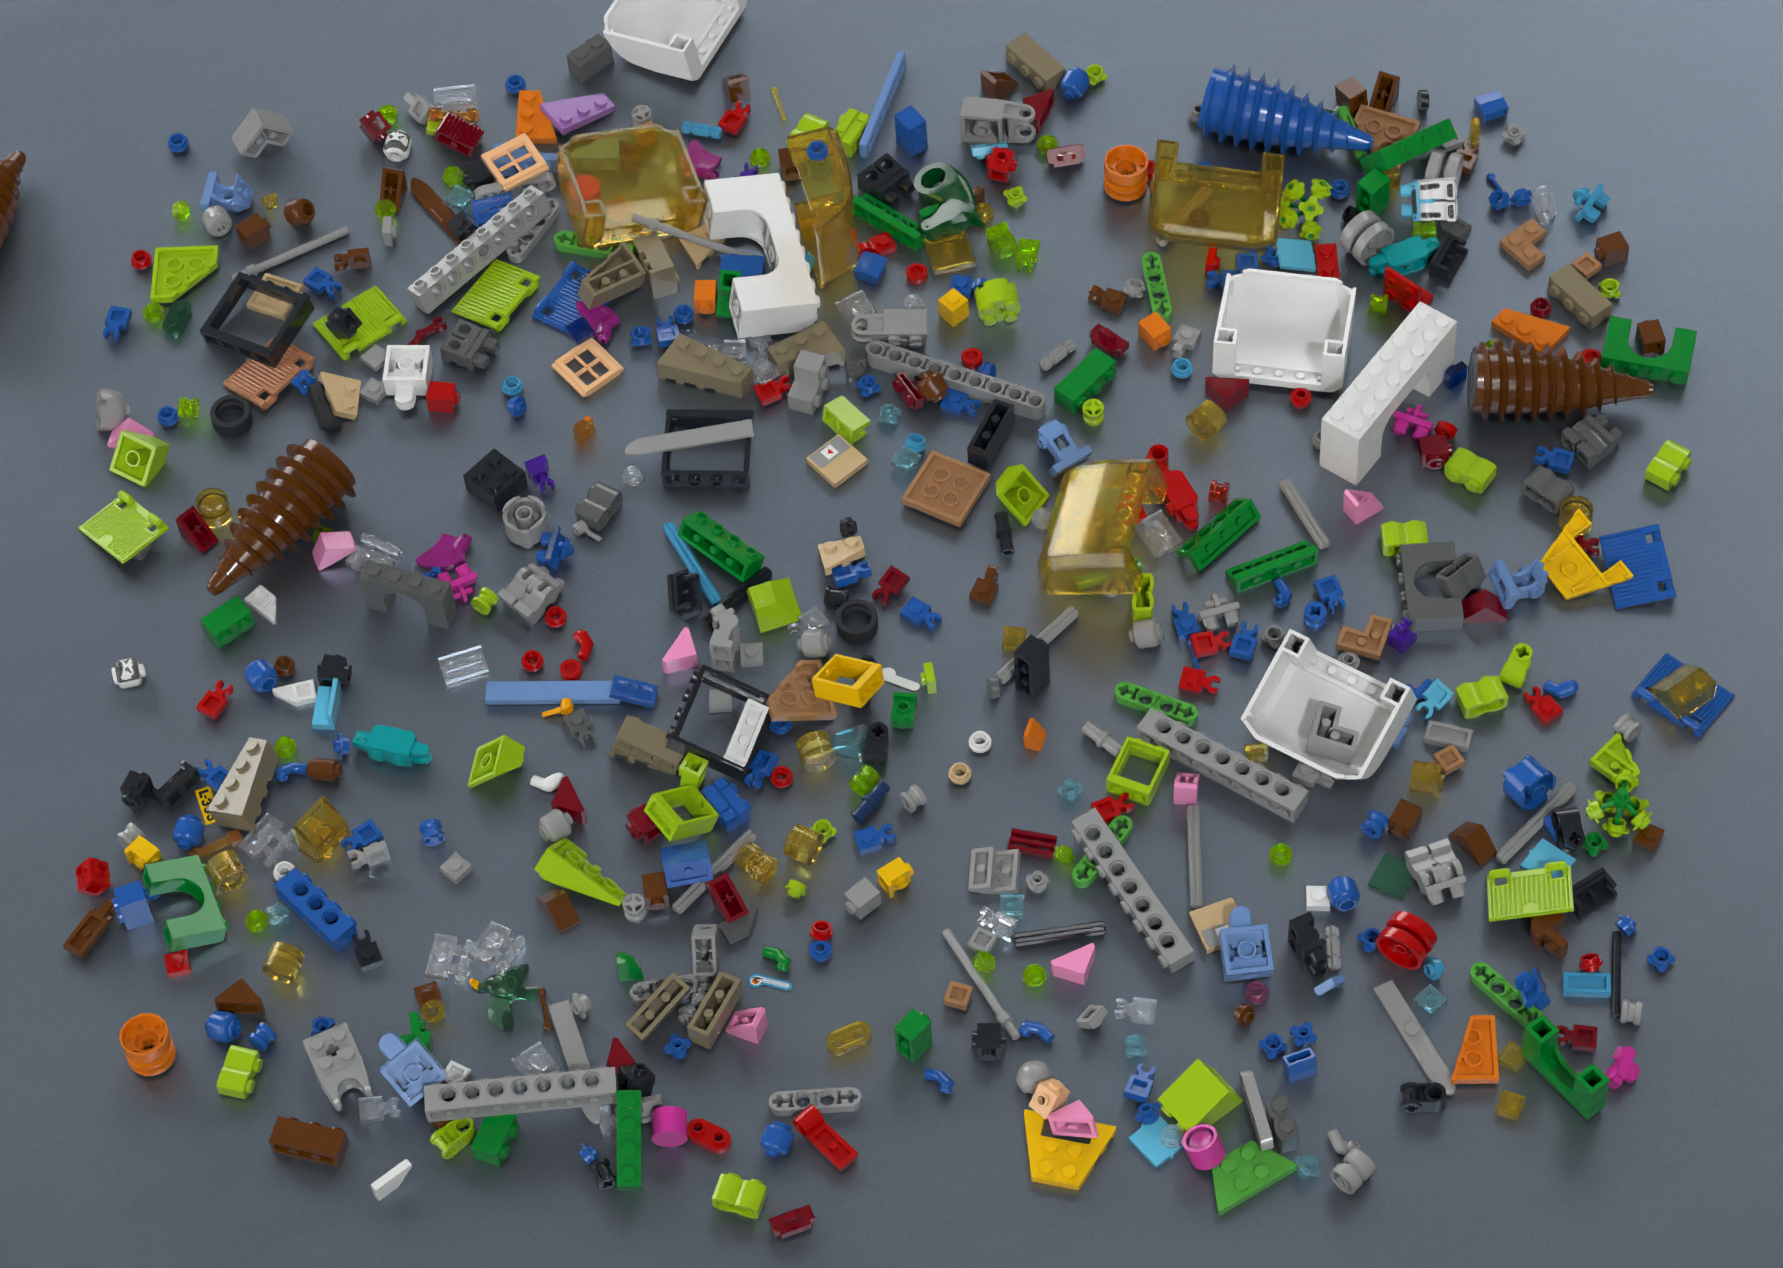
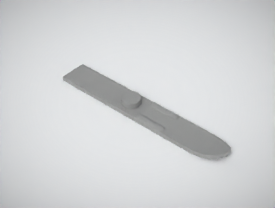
M748 419L643 437L628 444L625 449V455L642 456L754 437L752 420Z
M1393 980L1373 988V991L1429 1081L1442 1084L1446 1089V1095H1454L1456 1086L1455 1084H1450L1451 1073Z
M569 1000L549 1005L548 1008L569 1071L579 1068L591 1069ZM590 1084L588 1087H595L596 1084ZM602 1105L581 1107L584 1115L594 1125L600 1124L603 1112Z

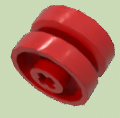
M1405 911L1393 913L1386 927L1376 938V946L1383 956L1392 963L1408 970L1419 969L1426 960L1427 954L1437 943V935L1431 926L1420 917Z

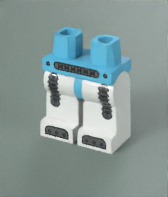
M1457 177L1414 179L1412 183L1401 185V197H1412V204H1402V217L1413 218V221H1456L1458 219Z

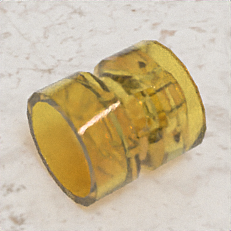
M750 842L738 854L735 866L744 873L750 874L751 878L763 885L769 882L775 875L779 867V860L769 853H764L762 848Z

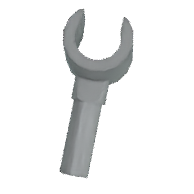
M580 520L572 525V530L576 536L579 537L585 533L598 542L602 541V537L592 532L585 521Z

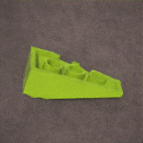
M566 837L548 847L534 868L540 877L546 881L616 906H620L625 896H627L612 879L604 878L600 872L602 869L597 864L591 865L586 859L588 855Z

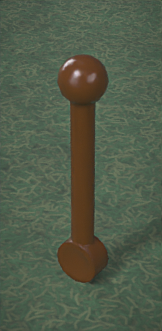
M539 987L537 994L541 998L545 1020L543 1028L549 1032L553 1029V1025L549 1021L545 1000L546 989Z

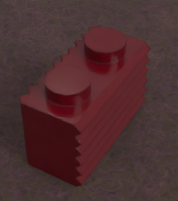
M448 112L437 128L434 139L472 158L483 140L485 131L476 124L466 122L461 116Z

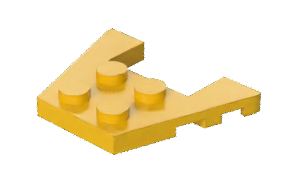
M1580 509L1576 510L1569 523L1566 524L1559 537L1540 561L1544 563L1543 570H1547L1549 573L1547 578L1566 601L1631 580L1634 576L1622 560L1604 573H1601L1574 540L1592 526V523Z
M1024 1109L1032 1182L1080 1190L1093 1170L1096 1161L1106 1150L1107 1144L1115 1136L1116 1126L1095 1122L1099 1134L1098 1138H1091L1090 1144L1042 1136L1045 1118L1036 1111Z

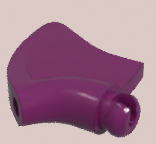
M692 140L683 155V168L688 180L693 178L718 179L719 171L716 169L720 165L722 157L711 154L698 141Z
M583 301L576 302V309L582 320L581 336L598 337L599 343L602 344V340L605 341V344L608 343L612 329L621 323L617 314L604 305L588 310Z
M443 533L438 542L431 549L417 557L415 561L418 566L427 569L437 566L441 570H453L462 564L468 563L466 552L470 547L472 537L469 534L467 536L466 533H463L458 538Z

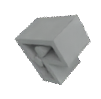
M253 108L231 138L241 155L257 158L267 143L284 147L293 135L294 130L285 115Z
M801 350L793 366L795 380L787 395L789 409L813 415L816 407L819 408L822 403L824 390L827 391L830 385V378L827 375L829 366L826 365V356Z
M1320 700L1313 717L1305 752L1349 765L1355 753L1360 732L1338 726L1342 707Z

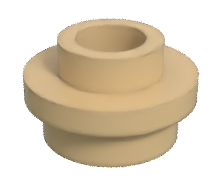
M962 762L953 764L948 772L950 781L958 785L967 783L971 778V769Z

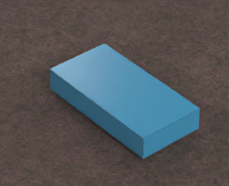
M1563 972V997L1611 998V973Z

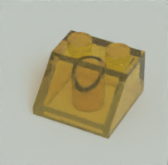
M1684 664L1650 687L1649 691L1680 721L1684 715L1691 714L1714 698L1717 682L1702 667Z
M324 796L292 827L299 851L319 865L328 859L334 849L340 844V841L350 834L347 821Z

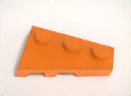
M519 90L515 137L525 133L533 144H556L557 138L552 123L540 110V104L544 103L540 90Z
M1504 308L1491 322V327L1510 339L1516 340L1523 347L1528 342H1532L1537 353H1540L1545 344H1548L1552 351L1570 332L1569 326Z
M1471 1015L1450 1084L1499 1083L1495 1015Z

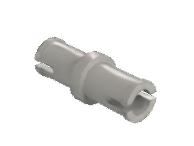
M1090 720L1086 722L1081 730L1082 733L1095 741L1097 747L1104 748L1117 758L1122 745L1114 740L1108 731H1102Z

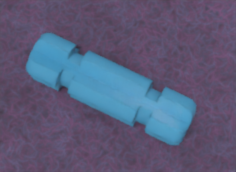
M683 121L681 127L682 132L687 134L693 132V135L712 136L711 138L720 139L722 135V128L718 126H713L712 128L711 125L696 122L692 124L690 121Z

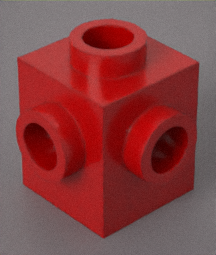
M994 147L992 154H988L986 160L988 179L1004 183L1009 182L1011 173H1015L1018 161L1015 160V151H1011L1008 148Z
M88 857L76 868L75 875L77 877L78 892L98 897L111 886L108 862Z

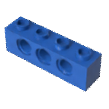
M294 868L274 884L277 896L336 952L353 940V934L358 936L355 919L350 914L345 915L335 900L330 901L320 886L315 887L312 884L311 878L305 872L300 873Z

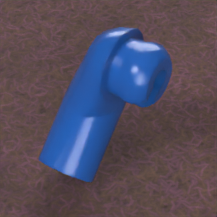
M926 1067L924 1079L938 1081L941 1084L940 1092L951 1093L954 1080L946 1071Z

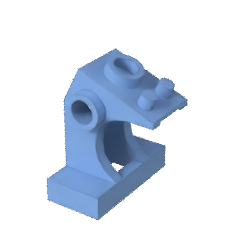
M209 171L200 203L202 212L204 213L206 209L215 205L235 212L249 209L254 197V191L239 173H236L234 186H225L220 184L217 172Z
M1056 419L1050 423L1043 424L1038 429V448L1043 450L1047 448L1056 462L1048 471L1052 479L1082 462L1093 452L1088 444L1078 449L1069 435L1067 426L1064 423L1060 424ZM1060 438L1067 446L1061 451L1054 443V440Z
M1535 557L1530 566L1521 567L1517 573L1509 572L1503 559L1495 560L1487 576L1504 609H1512L1518 599H1535L1544 593L1549 573L1547 570H1543L1544 563L1539 562L1537 557Z

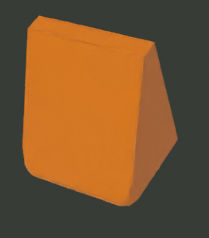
M1030 718L1023 735L1024 746L1027 749L1041 751L1046 738V731L1034 718Z

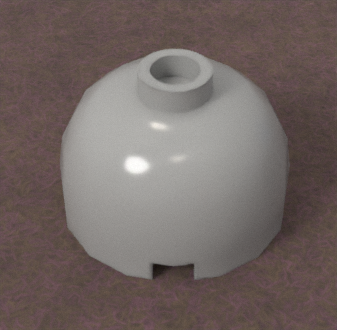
M99 388L97 392L95 413L100 418V420L95 419L97 431L115 430L125 420V417L130 415V405L126 404L123 395L114 389Z

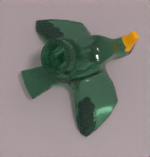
M528 964L504 969L499 974L491 975L484 981H477L473 978L469 980V984L475 993L491 994L488 1019L501 1030L510 1033L513 1031L514 1018L511 1004L514 1000L523 999L535 1003L537 1000L539 987L521 985L523 983V976L529 970Z

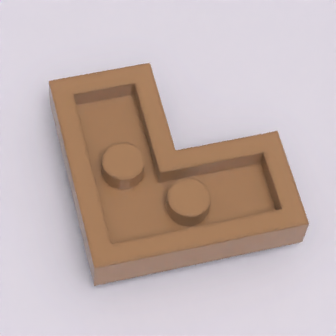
M1531 218L1501 239L1500 246L1524 268L1530 271L1545 260V254L1534 244L1546 237V230Z
M1371 614L1365 632L1343 626L1336 649L1353 652L1356 655L1380 661L1387 642L1388 633L1393 625V620Z

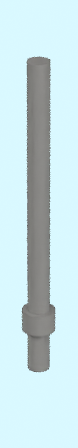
M634 214L632 222L647 226V229L654 232L658 230L724 254L752 255L661 223L659 219L653 217L649 219Z
M346 226L259 264L246 266L245 270L240 272L258 276L259 272L348 235L349 231ZM235 273L230 276L232 282L238 273Z
M950 928L945 929L942 935L996 1014V1020L998 1023H1001V1027L1006 1029L1012 1040L1018 1039L1020 1033L1012 1023L1013 1018L1008 1011H1004Z

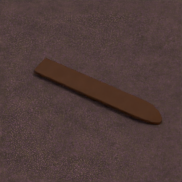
M412 178L410 186L416 200L449 236L460 245L462 241L447 226V223L456 214L431 187L417 178Z

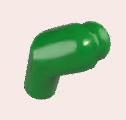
M765 945L762 957L776 960L778 962L776 965L777 970L787 972L789 964H791V959L782 949Z

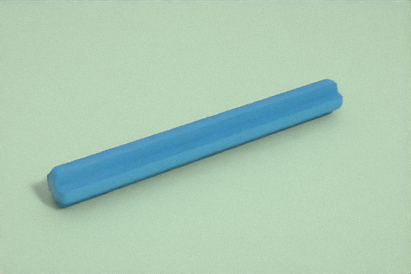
M670 521L664 524L665 534L690 573L700 575L701 590L711 606L715 607L722 601L718 591L686 541L677 536L679 530L674 522Z

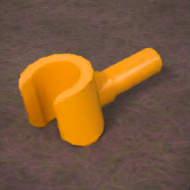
M570 698L562 699L560 707L542 712L543 718L559 713L565 716L572 713L574 704H571L572 700Z

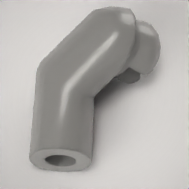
M1333 1129L1327 1133L1336 1153L1346 1156L1353 1148L1360 1150V1145L1357 1141H1343L1338 1129Z

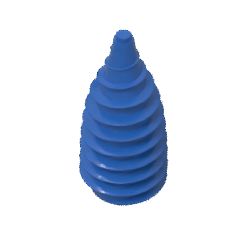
M1235 64L1229 71L1214 67L1205 91L1197 128L1203 130L1205 140L1214 132L1218 133L1220 144L1227 136L1233 137L1235 148L1242 140H1248L1250 151L1253 150L1257 143H1264L1266 154L1273 145L1280 146L1282 156L1289 147H1296L1298 157L1304 149L1308 148L1313 149L1315 156L1320 149H1330L1331 153L1335 149L1367 151V149L1372 150L1375 140L1370 134L1350 125L1349 121L1345 122L1338 118L1336 111L1331 114L1324 110L1323 100L1317 106L1309 101V92L1303 98L1295 95V85L1287 92L1281 89L1280 78L1272 86L1266 83L1265 73L1259 80L1251 78L1250 68L1244 75L1237 74Z

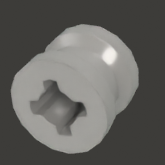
M637 105L632 109L631 116L634 128L649 121L653 122L652 111L649 106Z
M1626 713L1617 720L1613 730L1616 733H1621L1626 742H1630L1640 733L1642 724L1635 722L1632 716Z
M916 784L911 785L907 792H902L898 795L901 804L910 813L916 811L917 806H923L927 803L926 796Z
M128 823L126 830L116 835L118 841L125 848L139 835L146 838L144 833L133 823Z
M637 893L625 896L622 902L625 918L630 922H640L647 914L645 899Z
M1623 999L1620 1023L1633 1022L1634 1025L1639 1026L1643 1002L1630 1003L1629 1000Z

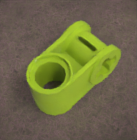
M1518 643L1513 647L1507 662L1502 668L1499 677L1501 682L1518 689L1522 688L1533 654L1532 648L1528 644Z
M472 1118L452 1120L444 1127L435 1131L430 1138V1142L440 1149L444 1159H450L474 1141L477 1130ZM463 1127H469L466 1131H460Z

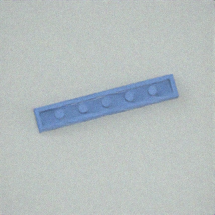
M898 50L860 140L859 150L860 157L867 159L870 155L907 66L906 53Z
M613 680L489 681L486 684V705L561 704V700L564 698H570L572 700L571 704H621V700L609 697Z

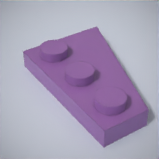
M604 93L541 103L540 110L564 135L614 112L615 105Z

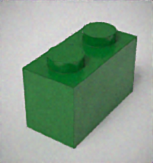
M1374 168L1357 182L1356 208L1360 213L1371 210L1376 215H1379L1389 206L1390 179L1385 173H1381Z
M237 595L200 619L204 632L218 648L229 644L235 637L248 631L255 625L252 612Z
M912 1008L894 1027L896 1050L913 1063L933 1044L931 1020L923 1012L919 1013Z
M516 1115L484 1117L471 1145L473 1158L500 1166L503 1159H507L510 1153L512 1139H516L519 1134L520 1125H518Z

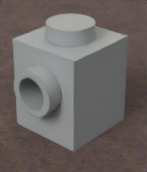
M866 877L844 893V907L851 915L855 914L860 920L882 904L880 891Z

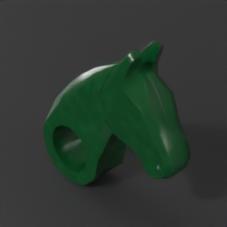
M936 162L930 163L915 176L914 187L924 204L932 206L939 203L940 205L932 217L921 223V233L926 240L935 242L949 236L962 234L970 226H976L981 229L985 227L977 213L975 193L960 171L947 163ZM942 182L940 185L932 188L935 184Z

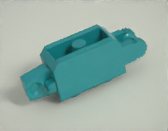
M1418 235L1406 238L1404 241L1395 244H1389L1381 249L1380 254L1369 259L1370 267L1368 273L1373 277L1382 276L1387 266L1403 276L1427 267L1428 258L1436 253L1440 242L1437 237L1422 239Z
M378 724L373 727L371 732L356 731L352 741L354 747L367 751L369 758L375 761H387L397 766L412 767L413 763L426 765L432 761L429 746L417 742L416 736L412 731Z

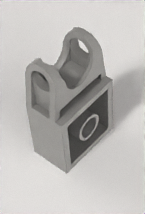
M964 96L960 114L962 142L976 144L1006 141V143H1028L1036 136L1035 127L1029 124L1035 118V110L1030 105L1007 100ZM1023 111L1031 113L1029 117H1021L1019 114ZM1028 130L1031 131V134L1029 136H1022L1020 132Z
M883 309V314L857 315L851 323V336L855 342L860 344H868L872 340H879L898 347L900 345H909L910 348H921L922 345H926L927 309ZM861 327H862V328H865L866 330L860 331V330H858V328H861Z
M346 1022L302 1040L319 1084L337 1112L343 1110L341 1097L349 1089L361 1090L368 1099L373 1097L363 1059Z

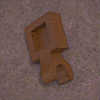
M369 247L347 250L348 254L334 255L335 262H341L334 264L335 271H343L348 266L351 269L372 267Z
M1091 285L1088 291L1090 293L1088 300L1099 302L1100 309L1118 315L1121 314L1128 298V294L1109 287L1104 292L1100 287Z
M989 564L985 578L977 577L969 594V600L991 606L999 589L998 584L994 583L998 577L996 572L998 567Z

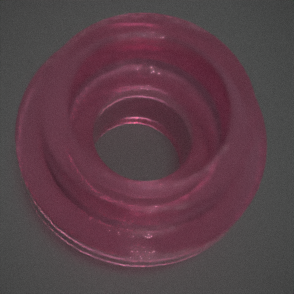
M1260 981L1250 983L1245 989V997L1252 1004H1262L1268 999L1269 990ZM1259 992L1261 995L1255 996L1253 993Z

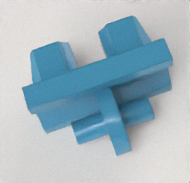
M1599 183L1591 194L1588 193L1590 190L1587 187L1576 189L1573 192L1574 204L1576 206L1583 205L1574 218L1578 222L1584 218L1593 224L1601 214L1599 210L1592 206L1593 203L1603 209L1611 199L1602 192L1605 187L1603 184Z

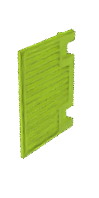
M495 259L451 312L492 328L495 332L499 333L510 321L509 316L525 297H530L539 287L541 276ZM525 279L531 282L528 287L521 285ZM495 314L501 316L498 322L491 320Z
M375 285L341 306L343 309L349 307L363 323L352 338L338 340L325 325L328 321V314L312 323V325L343 360H347L350 358V352L355 349L359 352L393 332L392 327L399 323L403 326L408 321Z
M120 490L118 498L78 527V529L124 564L169 530V527L156 514L150 513L139 505L131 495L124 490ZM125 502L127 506L121 509L119 506ZM154 525L157 527L153 532L148 530Z
M1566 861L1548 862L1545 864V868L1511 872L1508 868H1501L1489 871L1487 876L1489 922L1574 911L1571 865H1567ZM1552 871H1563V877L1552 878ZM1506 877L1507 884L1496 885L1495 879Z

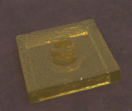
M965 231L962 234L949 236L935 242L924 239V245L935 276L976 266Z

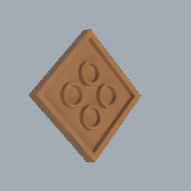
M932 450L902 496L901 501L904 505L961 527L989 483L991 474Z

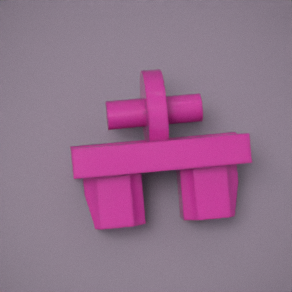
M1418 404L1415 409L1408 407L1406 413L1397 410L1394 413L1395 423L1393 431L1395 434L1405 436L1408 427L1415 429L1412 438L1419 442V437L1432 435L1434 428L1432 422L1426 421L1429 414L1422 412L1423 405Z
M466 563L455 568L458 578L453 581L448 571L436 576V579L451 583L452 592L457 591L453 593L454 600L460 598L462 603L468 601L467 594L473 592L472 587L469 585L476 583L478 578L476 571L472 572Z

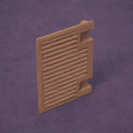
M274 335V336L264 345V347H267V348H268V346L270 345V343L272 342V340L274 339V337H275L276 335ZM291 344L275 368L248 359L222 385L257 405L262 410H267L277 401V395L291 383L293 377H296L302 369L309 371L313 368L315 357ZM299 359L305 361L301 367L295 365ZM264 391L269 394L265 400L259 398Z

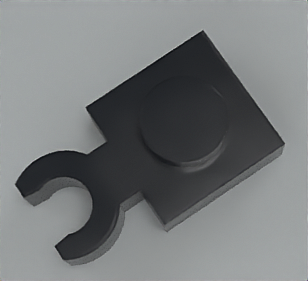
M367 929L364 930L365 938L362 940L357 939L356 934L352 935L353 942L358 947L354 949L362 972L384 965L376 941L371 943V936Z

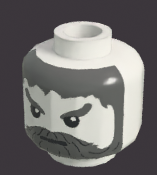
M402 130L389 132L384 142L383 152L391 161L400 162L405 160L410 154L412 139Z
M136 658L116 661L115 667H112L115 685L118 684L122 689L139 686L142 684V677H146L144 664H139Z

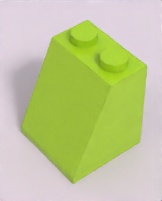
M1199 1058L1158 1098L1163 1105L1161 1110L1170 1118L1174 1116L1178 1121L1176 1126L1184 1134L1196 1125L1214 1124L1244 1101L1212 1066Z

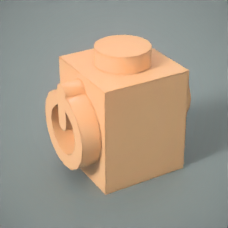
M1054 1078L1039 1083L1028 1106L1043 1118L1048 1119L1050 1113L1064 1106L1070 1091L1059 1080Z

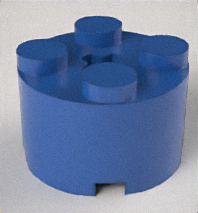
M1526 755L1522 761L1514 767H1509L1503 774L1505 778L1503 792L1524 810L1525 808L1529 811L1534 810L1542 805L1548 798L1546 795L1548 790L1551 789L1553 791L1556 785V776L1531 755Z

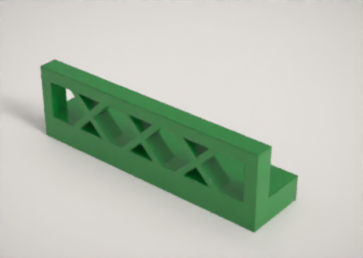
M864 193L861 198L854 194L849 199L851 214L882 232L888 231L892 238L917 252L926 243L927 240L924 236L921 237L920 224L876 198Z
M1235 498L1175 552L1179 557L1189 558L1194 568L1201 571L1258 521L1261 515L1251 499Z
M1304 540L1225 570V574L1236 594L1318 564L1319 551L1315 544L1310 546L1309 542Z

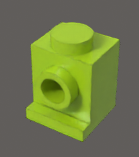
M688 752L678 769L680 771L679 776H681L680 786L693 784L699 789L706 777L709 761Z

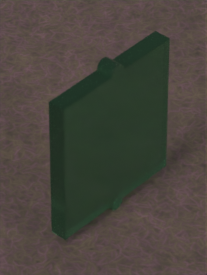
M1385 852L1368 885L1383 891L1384 895L1389 894L1403 900L1414 879L1406 867V859L1404 857L1399 858Z

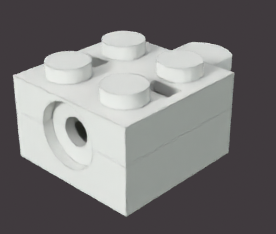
M387 345L383 384L386 395H395V404L401 410L413 408L416 395H427L433 368L430 345Z

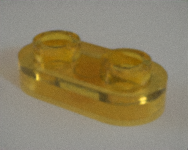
M856 1021L832 1031L826 1038L827 1050L833 1055L840 1056L867 1045L872 1038L871 1027L866 1022ZM858 1034L864 1035L862 1038L856 1037ZM841 1043L842 1046L835 1047V1044Z

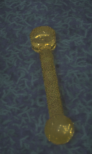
M772 87L771 93L775 96L782 121L787 120L778 96L779 89Z

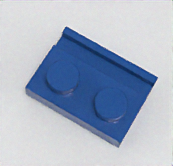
M512 192L471 201L475 220L480 227L507 206L509 202L514 200Z

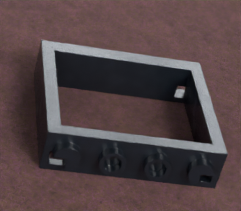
M239 272L199 331L208 344L275 368L315 308L310 297L304 292L298 293L292 291L287 286L281 287L266 279L264 281L251 273ZM247 288L295 305L268 348L219 330Z
M667 409L665 434L674 432V429H696L742 421L743 419L752 420L754 432V411ZM754 437L746 438L744 471L671 470L673 451L663 452L661 469L663 486H691L695 488L699 486L715 488L750 487Z
M703 664L698 672L694 671L689 682L693 685L691 689H686L681 701L685 703L683 708H678L674 716V720L677 721L675 727L671 725L666 738L669 741L666 748L684 756L690 752L709 761L708 767L741 782L749 768L770 717L769 712L766 714L744 767L680 738L679 735L702 682L744 702L749 698L767 706L766 702L770 695Z

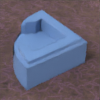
M1343 974L1331 977L1313 989L1317 996H1321L1332 988L1343 985L1346 980Z

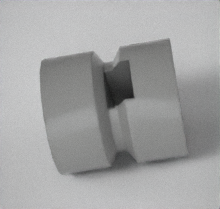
M1353 1148L1343 1158V1164L1338 1163L1330 1171V1177L1343 1192L1351 1195L1362 1185V1180H1367L1376 1171L1373 1161L1364 1152Z

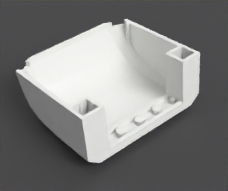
M614 0L604 15L605 28L603 34L612 48L630 63L658 73L694 81L698 80L745 9L747 0Z
M1259 269L1242 270L1241 274L1232 276L1230 273H1227L1213 343L1212 373L1221 378L1249 379V383L1295 389L1305 388L1307 390L1329 393L1343 388L1353 326L1356 288L1351 289L1343 285V281L1337 278Z
M1289 629L1245 709L1241 720L1256 740L1334 779L1359 780L1369 778L1381 765L1417 698L1411 687L1392 678L1385 684L1317 651L1310 638ZM1320 700L1342 707L1338 726L1360 732L1356 750L1349 765L1305 752L1313 717Z

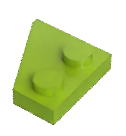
M1618 732L1589 760V765L1609 780L1612 779L1614 774L1622 773L1624 769L1631 770L1635 778L1638 779L1640 777V770L1637 764L1633 762L1632 755L1629 749L1625 748L1622 743V736Z

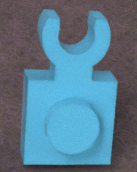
M1006 141L970 145V150L973 157L985 159L988 154H992L994 147L1008 148Z
M1436 678L1421 695L1425 701L1417 704L1414 711H1419L1421 707L1425 708L1426 714L1423 716V719L1426 720L1432 716L1433 708L1439 711L1454 693Z

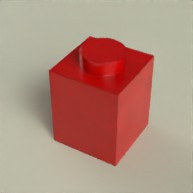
M430 381L426 395L428 410L454 413L461 397L460 392H457L456 383Z

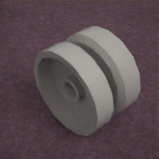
M1434 148L1426 167L1424 179L1457 177L1458 189L1464 154L1452 152L1446 162L1445 150Z
M1371 210L1359 213L1346 225L1340 236L1339 243L1344 250L1352 254L1361 265L1365 266L1370 265L1369 259L1380 254L1382 248L1392 244L1395 233L1387 223L1381 222L1380 217Z

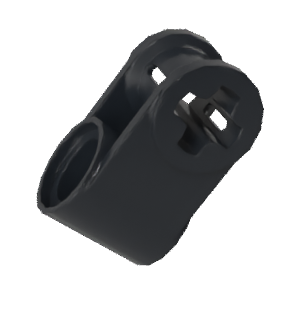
M875 722L868 728L863 753V765L885 768L887 766L888 727L882 722Z
M1573 806L1552 810L1551 821L1555 829L1559 848L1566 853L1575 852L1585 843V835L1578 808Z
M1407 1082L1400 1086V1091L1403 1093V1103H1401L1400 1109L1405 1113H1437L1446 1107V1089L1440 1083ZM1439 1096L1441 1098L1435 1100L1430 1097Z

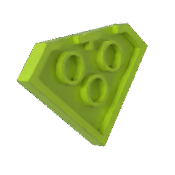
M218 245L155 248L150 294L151 303L174 302L218 268Z

